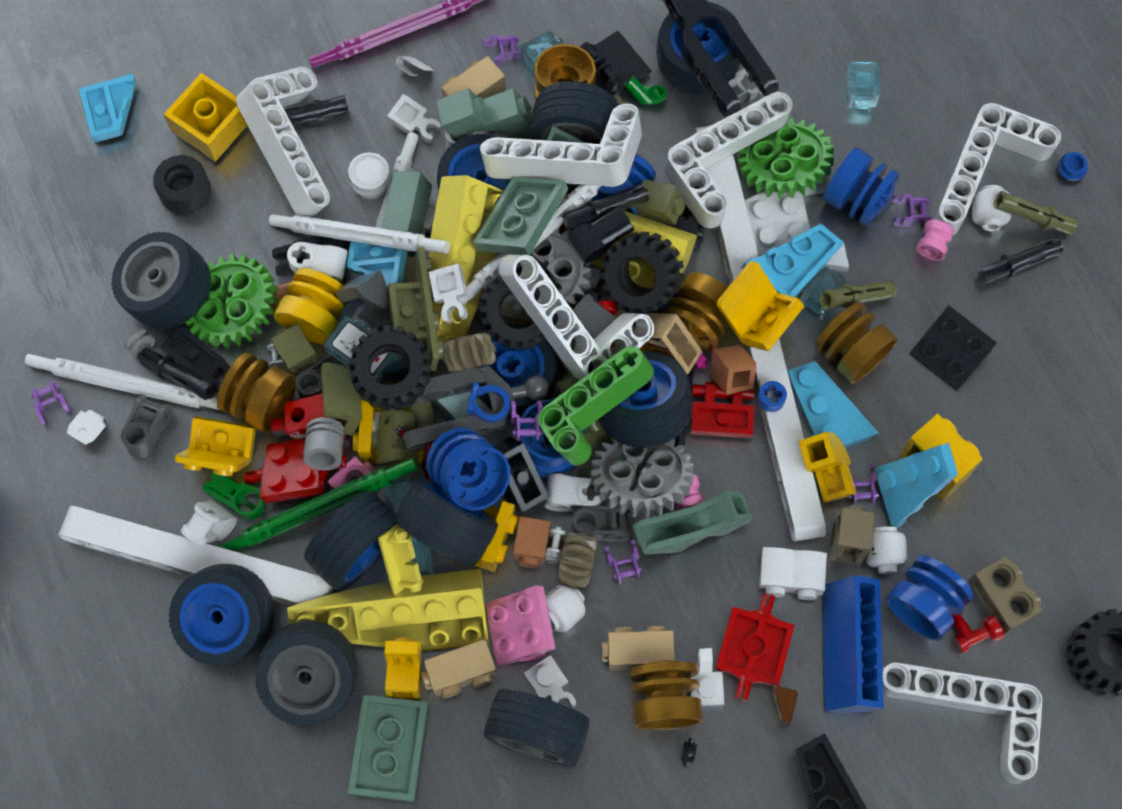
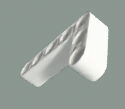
M297 67L252 80L238 94L236 104L294 212L297 215L313 217L329 204L330 195L283 107L301 102L317 86L316 76L310 69Z
M774 92L670 148L664 172L671 184L675 185L686 198L685 204L703 227H718L728 207L725 195L706 168L782 128L786 124L793 107V102L787 94ZM773 109L780 110L781 113L775 112ZM748 122H754L757 126L751 125ZM724 135H730L733 139H728ZM699 148H706L709 152H703ZM673 161H681L685 165H678ZM690 184H697L701 188L695 189L691 187ZM707 207H713V208H715L718 212H716V213L710 212V211H708L706 208H707Z
M988 103L982 106L973 123L934 220H940L949 224L954 229L953 235L958 232L966 217L994 145L1034 160L1046 161L1052 156L1061 141L1060 131L1051 124L995 103ZM1012 130H1016V131H1018L1020 134H1016V133L1013 132ZM975 143L981 144L984 148L976 146ZM965 167H970L975 172L968 171ZM954 191H960L965 196H959ZM944 215L953 217L955 221L946 219Z
M621 104L615 107L610 115L600 144L499 137L487 139L480 146L485 171L488 176L498 179H512L514 176L564 180L567 184L619 186L629 176L642 137L639 111L633 104Z
M508 255L500 263L499 272L502 279L573 376L578 380L583 379L589 374L588 366L591 361L593 363L592 371H594L626 347L634 346L639 349L653 335L654 324L649 316L623 313L593 340L539 263L532 256ZM518 262L522 265V273L519 277L516 273ZM537 287L540 290L538 301L534 298V292ZM556 312L558 315V322L554 326L552 318ZM635 322L636 331L633 334L632 325ZM574 337L576 340L575 348L572 350L570 347V343L572 338ZM614 342L615 349L614 352L611 354L610 346L611 343Z
M891 663L883 669V695L887 697L1004 716L1000 755V773L1007 782L1019 784L1035 775L1038 768L1043 703L1042 695L1035 686L903 663ZM887 673H894L900 678V687H893L888 684L886 680ZM920 678L928 679L932 683V693L924 692L920 688ZM952 684H959L964 688V698H958L953 694ZM985 689L993 690L996 693L997 704H992L986 700L984 695ZM1018 694L1028 698L1030 702L1029 709H1024L1018 704ZM1016 726L1022 727L1026 731V742L1020 741L1015 736L1014 730ZM1013 759H1018L1023 763L1025 767L1023 775H1019L1013 770Z

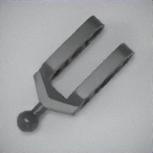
M491 367L471 368L430 378L428 386L426 385L425 393L422 397L416 398V403L413 405L471 392L473 382H478L479 387L496 385L503 388L508 393L510 401L527 396L533 400H540L547 395L549 384L541 376H532L527 379L525 384L510 388ZM489 392L493 411L486 412V414L495 415L503 409L504 402L498 394ZM510 410L503 420L496 423H487L480 420L476 415L410 430L403 434L406 451L425 450L426 444L434 443L441 434L454 428L465 427L472 429L481 436L504 429Z

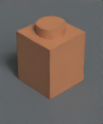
M741 344L713 349L710 376L725 394L754 389L757 363Z
M520 516L513 551L514 561H519V565L527 568H537L538 565L545 566L546 550L550 541L551 521Z

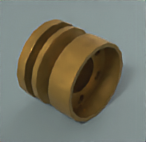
M570 44L554 45L545 49L537 57L534 66L535 102L538 94L545 87L554 83L577 81L595 86L596 68L590 54L581 47Z
M692 272L688 274L677 292L678 297L672 298L669 306L662 313L677 314L702 352H712L717 347L718 341L723 338L724 328L730 326L717 307L718 299L728 287L711 276Z
M862 302L854 303L833 318L818 337L814 346L819 352L827 351L825 358L828 361L843 355L837 370L852 384L873 370L888 355L898 341V338L883 324L869 330L874 322L875 315L871 312L865 314L867 307Z
M245 352L236 359L226 373L218 392L217 407L224 413H231L232 417L236 419L245 416V421L248 425L264 433H269L272 430L271 419L283 417L285 415L284 405L293 399L296 390V376L278 366H273L269 369V364L266 360L258 359L256 355Z
M661 660L630 669L631 680L639 682L632 685V693L647 696V699L633 703L634 727L638 729L661 730L689 727L702 723L701 699L686 696V693L700 687L698 680L689 679L698 675V665L692 662Z

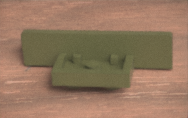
M417 247L414 259L417 282L388 283L387 291L392 329H396L397 326L403 327L405 332L409 333L411 331L416 335L418 341L421 340L425 343L430 360V371H436L439 359H443L442 340H437L436 331H439L438 312H433L432 303H435L432 286L429 285L428 279L429 272L432 271L430 257H425L424 247Z

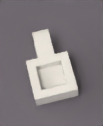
M712 648L699 649L697 651L699 673L697 676L689 679L698 680L700 687L691 691L690 696L701 699L702 706H723V673L713 672Z

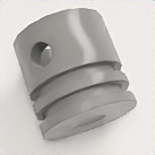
M320 417L311 420L307 424L303 458L309 467L317 470H331L341 464L344 426L339 421Z

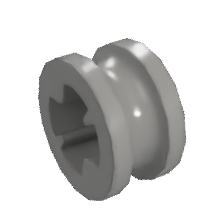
M141 327L129 334L124 342V347L127 350H131V354L138 358V354L144 348L151 349L154 346L155 339L152 335H148L145 328Z

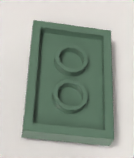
M513 176L473 241L477 251L530 256L568 191L565 181Z
M363 695L348 788L349 795L415 803L428 702Z

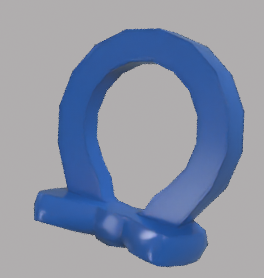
M473 382L471 394L468 397L466 414L472 416L474 413L480 420L487 423H496L503 420L510 410L508 393L496 385L479 387L478 382ZM489 392L496 393L503 399L504 407L498 414H486L476 405L477 396H482Z

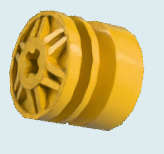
M298 268L293 276L294 281L288 286V291L291 295H284L273 316L283 328L298 324L309 342L319 345H330L336 335L338 323L336 318L340 317L341 312L349 302L341 303L336 294L344 285L319 271Z

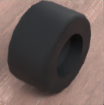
M186 155L172 156L164 160L156 168L153 175V186L162 204L170 211L180 214L191 213L201 208L209 197L210 181L202 164L193 157ZM181 178L193 180L192 184L182 191L171 189L172 185Z

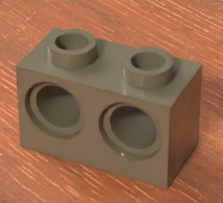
M850 505L847 508L841 509L833 523L829 561L861 565L871 550L874 512H868L865 507Z
M1008 556L975 573L968 580L989 615L993 614L998 619L1004 635L1035 618L1043 611L1040 607L1041 600L1033 589L1027 587L1022 579L1023 573L1020 567L1015 562H1011ZM992 575H1000L1005 581V587L997 586L993 582ZM1011 601L1017 602L1022 606L1023 615L1012 611L1010 607Z

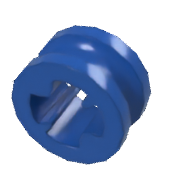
M776 381L766 382L758 393L757 400L759 406L767 412L779 411L784 406L787 398L786 388ZM769 391H774V395L780 396V398H777L775 403H771L770 398L764 397V395L767 396Z

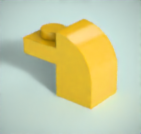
M827 431L798 441L806 470L808 472H815L824 503L857 494L848 466L851 465L849 455L842 441L835 433Z
M398 637L389 641L385 640L384 654L387 662L386 696L389 698L420 701L422 641H413L406 637Z

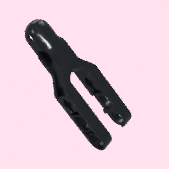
M662 0L670 15L683 32L682 57L725 118L742 109L741 103L732 87L693 32L698 22L702 21L705 27L715 30L735 60L738 59L749 75V81L751 83L754 82L765 97L779 90L775 75L733 15L710 7L706 0Z

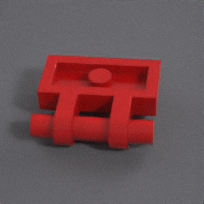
M705 382V385L693 384L692 396L704 397V402H692L691 435L736 438L753 437L754 405H742V399L754 400V389L725 394L719 386L715 385V382ZM714 398H728L732 400V404L714 403Z

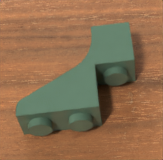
M467 88L437 100L441 126L454 138L475 131H493L525 139L531 138L530 127L533 108L529 105L526 97H521L514 88L482 99L480 96L477 97Z
M724 491L698 505L647 518L632 526L636 533L637 544L644 554L679 553L708 536H725L754 519L742 491Z

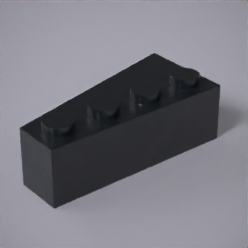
M825 733L795 749L810 809H867Z

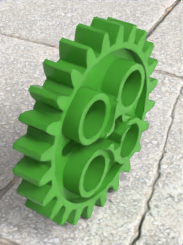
M790 118L789 122L779 130L738 151L739 170H741L742 179H747V186L755 185L757 193L766 189V197L771 196L773 192H777L778 199H781L784 193H788L790 198H794L796 191H799L804 196L806 195L805 188L807 187L815 191L816 182L824 184L825 175H831V166H834V147L831 145V138L825 137L824 129L816 131L815 123L806 127L804 119L799 124H794V119Z
M230 254L228 261H226L222 256H219L217 265L208 261L211 273V287L202 308L199 309V312L190 318L189 321H186L185 324L191 329L190 332L205 344L209 342L214 348H217L221 343L228 349L231 341L238 347L241 346V338L243 337L251 342V333L253 331L258 334L262 333L259 327L261 323L270 324L266 315L274 314L275 312L270 304L278 302V299L273 295V293L278 291V288L273 284L275 279L263 264H259L255 258L249 260L242 254L238 260L234 254Z

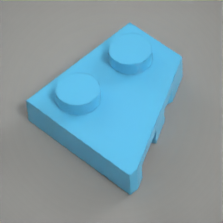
M133 74L79 88L88 127L94 143L123 135L137 84Z
M351 241L346 267L352 273L359 276L380 270L388 288V283H403L408 251Z

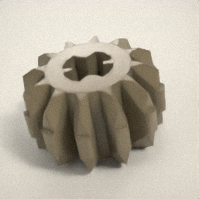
M486 333L459 337L443 345L444 363L448 371L452 373L471 368L486 367L496 361L494 342H492L491 336Z
M570 532L566 536L558 571L560 583L576 588L577 586L585 588L589 584L597 548L595 537L579 532L578 534Z

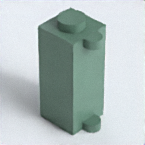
M408 169L406 172H394L390 182L391 187L381 228L422 234L432 184L422 172L415 169Z

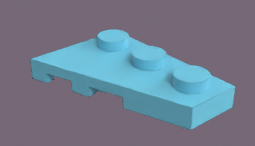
M819 224L792 238L791 241L766 251L764 255L744 262L741 268L744 269L750 261L758 262L778 293L797 297L842 247L844 242L822 224Z
M816 361L787 370L792 391L811 436L827 431L835 433L845 448L878 436L879 432Z
M949 443L874 468L892 527H901L912 513L919 511L923 507V503L927 499L940 492L958 475Z

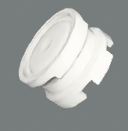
M372 152L362 153L350 162L348 168L349 180L355 194L357 193L362 198L371 200L377 199L386 193L391 176L388 163L379 154Z

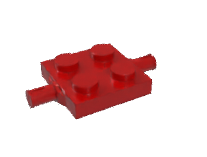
M305 438L267 444L263 468L245 471L244 480L246 484L262 482L260 498L265 503L323 494L324 480L330 470L313 469L304 462ZM342 455V462L335 469L347 467L345 455Z
M762 593L759 610L747 611L732 607L715 670L731 674L739 680L734 698L740 700L744 688L741 700L744 702H748L752 684L760 683L773 687V685L779 686L795 627L794 624L780 621L771 615L776 597L770 595L766 606L768 593Z

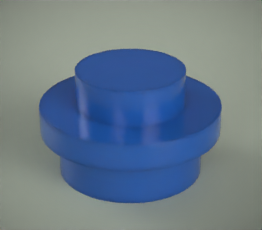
M1077 152L1063 155L1057 166L1059 174L1069 181L1082 179L1088 171L1086 158Z

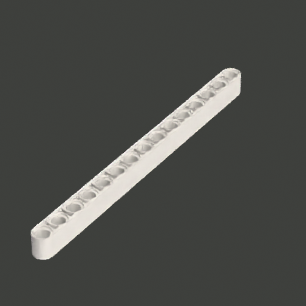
M709 126L695 128L694 134L708 128ZM699 148L703 152H709L706 148ZM733 154L706 168L728 201L724 218L721 224L716 227L730 285L743 270L741 267L744 262L759 257ZM711 207L712 212H718L715 208ZM777 340L769 352L744 345L746 352L757 363L754 381L757 398L762 385L769 381L781 383L787 392V398L782 409L776 412H767L760 407V412L793 542L825 537L826 525L813 472L806 470L798 441L804 439L780 340ZM769 391L767 396L764 395V397L770 398L771 403H775L777 398H780V396L774 395V391Z

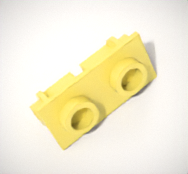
M399 524L394 525L378 537L392 593L395 596L405 588H409L410 592L420 591L422 589L421 584L424 582L418 563L410 561L416 557L411 540L412 535L402 529Z

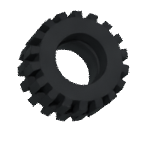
M649 232L634 233L617 242L615 246L607 251L606 254L608 256L601 263V266L605 267V269L600 272V279H605L606 281L601 286L603 291L609 290L611 295L607 298L611 303L616 300L619 302L617 308L621 310L628 307L629 313L641 311V314H647L652 310L659 309L674 297L673 295L681 287L679 283L683 280L684 273H680V269L684 265L683 260L677 261L676 257L680 255L678 249L676 248L672 251L669 247L672 244L670 240H660L662 235L657 233L651 236ZM632 257L644 258L653 266L656 274V282L653 288L640 287L631 279L629 262Z
M516 271L518 277L521 275L522 271ZM501 275L496 276L497 279L493 282L491 281L487 285L486 292H483L480 306L481 320L489 335L497 343L509 349H532L537 347L538 344L544 343L547 339L535 323L526 328L518 329L509 326L504 321L501 313L502 304L513 293ZM538 287L534 292V298L536 301H538L540 298V290ZM556 312L552 318L554 326L557 324L558 315Z
M390 325L383 326V330L371 329L368 336L363 334L359 338L360 343L357 346H353L351 350L352 357L349 358L348 364L352 384L360 398L364 402H369L370 406L377 408V406L383 408V411H390V408H396L398 411L404 409L403 406L407 404L411 406L416 403L415 399L419 396L422 397L425 393V387L429 384L431 373L429 355L425 350L423 342L421 340L418 341L414 333L411 331L407 333L403 327L399 326L396 329H391ZM384 353H398L404 356L409 363L408 375L398 384H380L374 380L371 374L372 363L378 356Z
M1109 609L1106 612L1100 611L1081 623L1071 634L1073 638L1068 641L1067 648L1072 649L1067 654V661H1073L1074 663L1070 670L1072 674L1078 673L1081 677L1077 681L1082 686L1088 683L1090 685L1089 691L1093 693L1102 691V696L1108 697L1113 694L1116 696L1122 695V670L1107 665L1101 658L1098 650L1100 637L1113 638L1122 645V611L1117 614V609Z

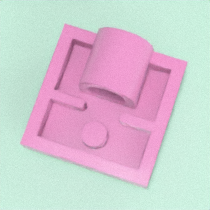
M535 585L485 603L497 666L540 659L546 656L545 652L556 649L543 586Z

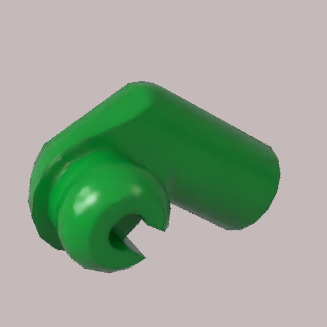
M635 76L629 78L624 84V87L642 105L660 104L667 97L665 87L661 85L643 86Z

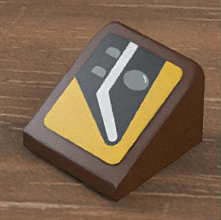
M773 685L771 693L782 727L787 728L792 720L798 693L796 690Z

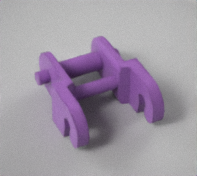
M497 34L491 35L490 41L487 38L482 39L483 46L497 45L500 47L501 54L500 56H495L493 61L497 67L504 66V62L517 61L522 57V53L517 51L516 43L519 42L517 36L500 37ZM510 45L511 52H505L504 46Z
M903 194L901 198H898V195L892 196L893 203L906 204L910 210V217H904L902 221H900V218L893 219L895 226L911 227L912 223L925 224L926 221L932 220L931 216L927 215L926 207L930 204V199L925 197L912 198V194ZM914 206H920L921 215H914Z
M52 379L49 380V386L40 390H36L34 387L31 388L33 394H30L32 399L35 398L37 402L33 406L42 425L46 423L42 411L45 409L44 406L58 400L67 414L71 412L66 398L57 390L60 387L59 384H55ZM53 391L54 397L41 401L40 396Z
M510 401L511 423H515V430H512V435H516L517 441L520 440V436H535L536 440H539L540 435H543V430H540L538 416L543 409L542 401H537L538 411L535 418H520L516 414L515 401ZM520 423H534L535 429H520Z
M875 463L870 464V481L855 482V479H853L855 490L856 486H869L870 491L848 496L853 504H856L857 499H871V502L875 503L876 497H879V494L875 492V485L878 482L874 470L876 468Z
M634 538L629 539L633 553L631 557L617 561L609 553V546L604 545L608 566L614 567L615 574L612 576L613 579L617 578L618 583H621V578L636 575L637 578H640L639 572H642V567L638 568L636 559L639 558V553L635 546ZM632 562V569L619 572L618 565Z

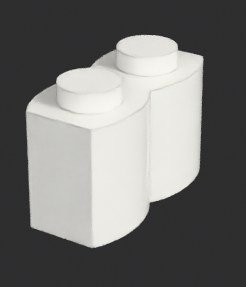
M763 547L760 558L758 590L766 591L769 594L768 596L784 597L785 593L798 594L797 598L816 600L817 596H822L825 591L827 553Z

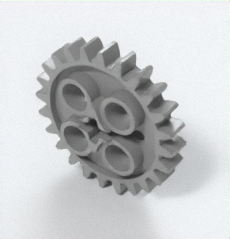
M559 227L535 247L530 255L539 263L544 271L548 270L550 278L562 287L559 293L568 305L575 308L577 305L575 298L582 299L585 297L581 288L589 289L591 287L590 282L585 278L593 276L592 269L586 268L592 262L588 264L583 262L568 239L571 231L567 229L561 234ZM541 248H551V252L548 255H537ZM518 262L516 270L522 267L520 262ZM562 268L572 269V272L566 277H559L557 275L558 271ZM514 294L509 295L504 302L507 307L515 304L514 311L517 315L524 310ZM525 310L526 318L530 320L531 317Z
M611 437V445L603 442L602 451H596L595 460H592L591 482L594 483V492H600V501L609 499L610 509L619 505L620 514L630 509L632 510L633 517H636L639 511H643L646 518H649L650 510H655L660 516L662 515V507L665 506L673 511L674 502L682 504L684 495L690 494V486L693 485L694 465L690 463L691 455L684 454L683 445L675 447V439L656 447L638 448L618 443Z

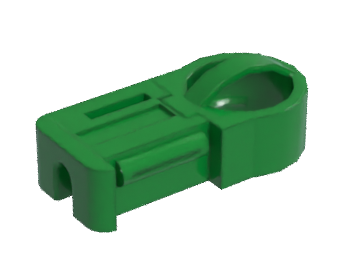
M212 472V481L209 482L207 480L202 486L203 491L209 497L234 511L245 520L259 518L266 509V503L260 498V491L245 482L240 484L228 476L217 475ZM248 494L258 495V505H254L245 499L244 496ZM239 503H241L242 505H244L252 511H241L239 509Z

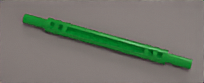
M413 457L388 469L385 467L380 468L243 530V534L217 545V547L231 551L239 550L247 545L253 547L338 509L361 493L367 491L373 493L391 485L393 480L419 469L418 463Z

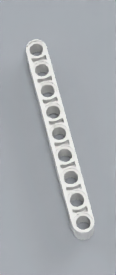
M76 506L69 507L58 537L77 545L188 577L212 565L236 564L249 569V571H253L254 574H257L263 580V583L269 589L273 601L289 606L330 595L333 591V587L315 574L210 544L200 545L182 536Z

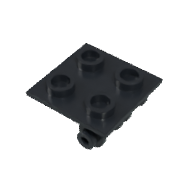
M616 31L595 45L585 42L580 46L594 60L596 68L595 86L608 91L612 96L625 90L624 84L632 76H635L639 81L652 72L619 31Z
M948 305L910 353L955 389L959 390L979 364L990 354L997 342Z

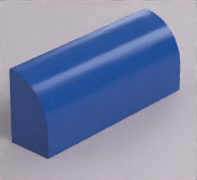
M853 575L826 583L823 593L825 712L859 713L884 709L880 579Z

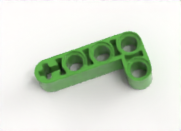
M626 347L540 411L538 416L540 427L553 447L570 464L581 465L591 455V445L582 431L647 384L654 374L652 364L637 347Z

